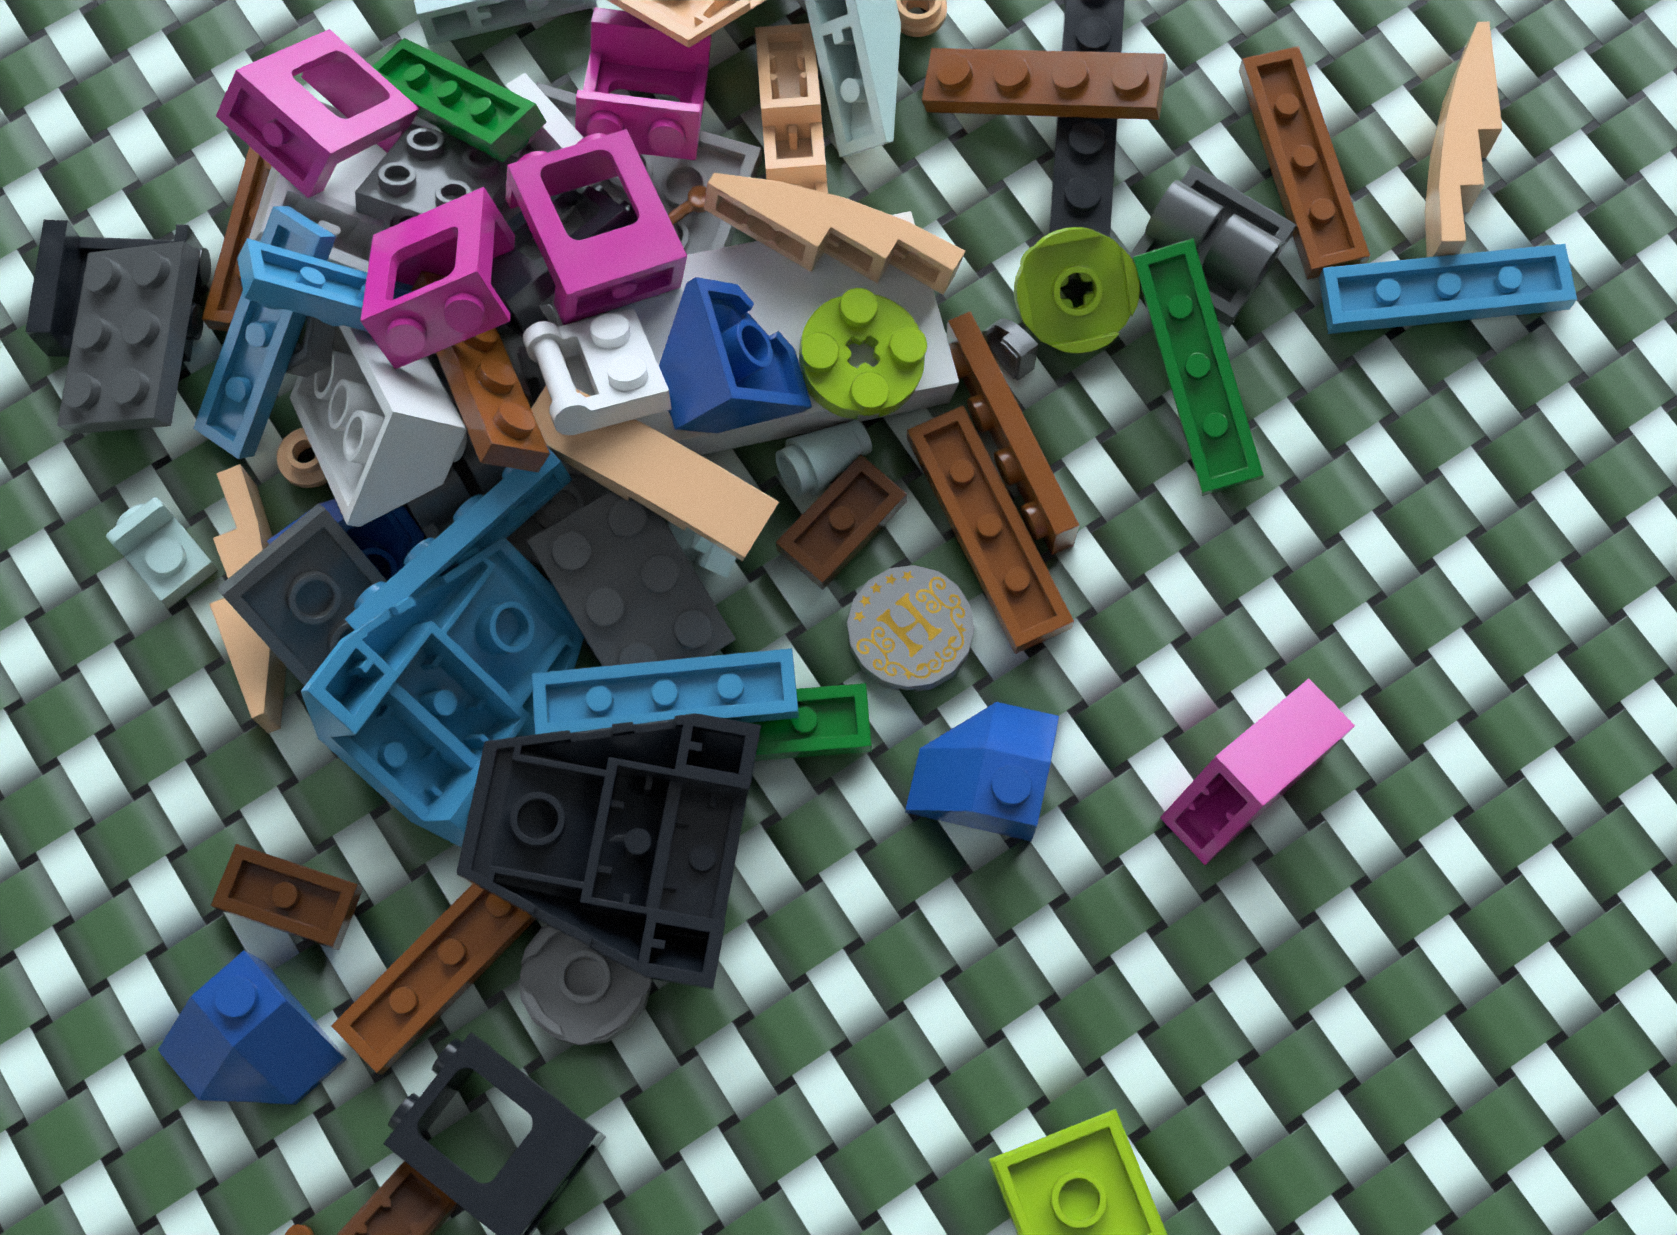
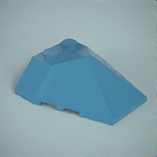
M502 537L479 549L478 553L461 564H456L440 574L417 595L397 602L342 638L301 690V694L317 737L410 822L462 848L484 742L535 735L532 673L574 669L584 636L553 585L505 537Z

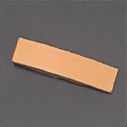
M1477 22L1462 53L1442 104L1429 161L1425 203L1427 257L1456 255L1462 250L1466 242L1463 213L1470 212L1485 185L1482 158H1487L1502 131L1490 22Z
M810 23L755 27L766 179L828 193L817 58Z
M713 173L707 183L704 210L811 272L822 254L826 253L878 284L887 267L891 264L944 295L955 277L965 254V250L906 220L844 197L780 181Z
M545 386L531 408L547 447L560 460L628 501L632 498L685 531L686 528L691 529L741 561L746 557L779 503L724 468L636 419L576 435L561 434L556 430L549 413L552 400L547 386ZM576 389L577 393L582 394L586 398L590 397V395Z
M241 464L216 473L237 529L213 538L228 579L269 545L267 540L272 537L257 485ZM225 598L210 603L251 718L268 734L281 729L286 665Z

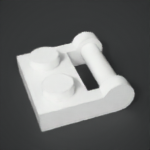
M634 308L603 314L596 318L560 327L552 322L541 321L532 324L523 334V343L529 358L537 362L552 400L549 413L556 430L561 434L576 435L671 410L669 389ZM577 355L581 356L596 395L586 398L582 394L577 393L564 359Z

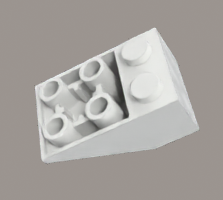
M321 102L336 116L348 119L337 108ZM375 144L338 163L324 191L309 199L271 166L249 239L261 241L272 207L290 206L336 236L327 261L368 272L373 235L385 230L384 220L356 212L355 191L387 153Z

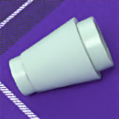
M854 419L846 424L842 423L787 439L785 448L776 452V463L784 482L795 495L801 496L807 492L817 495L837 479L860 454L865 456L871 453L872 443L864 426Z

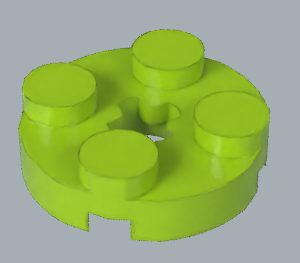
M1083 227L1064 228L1042 237L1023 254L1014 282L1016 309L1025 326L1041 342L1068 353L1091 352L1110 344L1120 334L1119 331L1127 324L1129 317L1133 316L1140 296L1139 277L1130 255L1112 238ZM1073 273H1078L1082 281H1091L1093 285V292L1083 295V305L1080 307H1073L1069 298H1061L1060 287L1068 284V276Z
M865 288L849 289L843 296L832 298L821 305L811 315L804 327L799 344V363L807 391L820 406L843 418L857 419L859 415L872 416L879 414L878 417L889 415L901 408L914 394L924 371L927 340L923 332L919 330L913 317L896 302L881 295H874ZM854 343L859 346L862 344L869 345L874 349L873 357L879 363L874 367L865 362L858 368L851 366L849 360L852 352L848 346Z

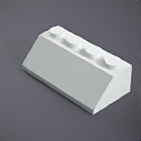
M344 325L335 326L331 365L307 378L298 376L290 396V400L347 525L361 527L443 485L452 463L457 462L465 450L467 428L427 356L394 369L371 335L363 330Z

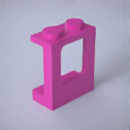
M594 7L591 21V50L583 90H577L575 129L583 137L596 133L609 135L627 129L638 154L696 161L709 74L712 34L688 48L626 11ZM617 89L672 95L678 98L680 102L610 93Z
M328 29L237 69L216 117L309 199L324 191L338 163L375 144L388 153L412 124L419 108L334 32ZM303 72L301 77L348 119H343L333 114L298 83L293 76Z
M627 129L609 135L602 133L591 134L582 138L575 145L548 153L545 151L531 152L521 157L517 162L507 165L505 199L510 209L520 207L556 285L554 306L563 326L681 288L687 254ZM618 176L638 220L634 224L583 240H575L569 237L550 197Z
M485 187L373 235L360 321L394 369H398L510 322V312L491 285L493 258L514 250L515 235ZM421 270L447 276L393 300L395 281L413 286Z

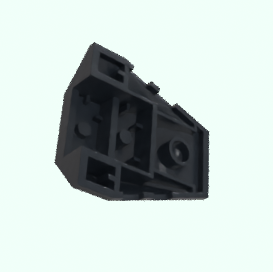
M693 713L674 716V719L640 724L625 722L612 724L610 728L570 733V730L485 741L456 873L458 876L645 978L713 990L739 838L761 725Z

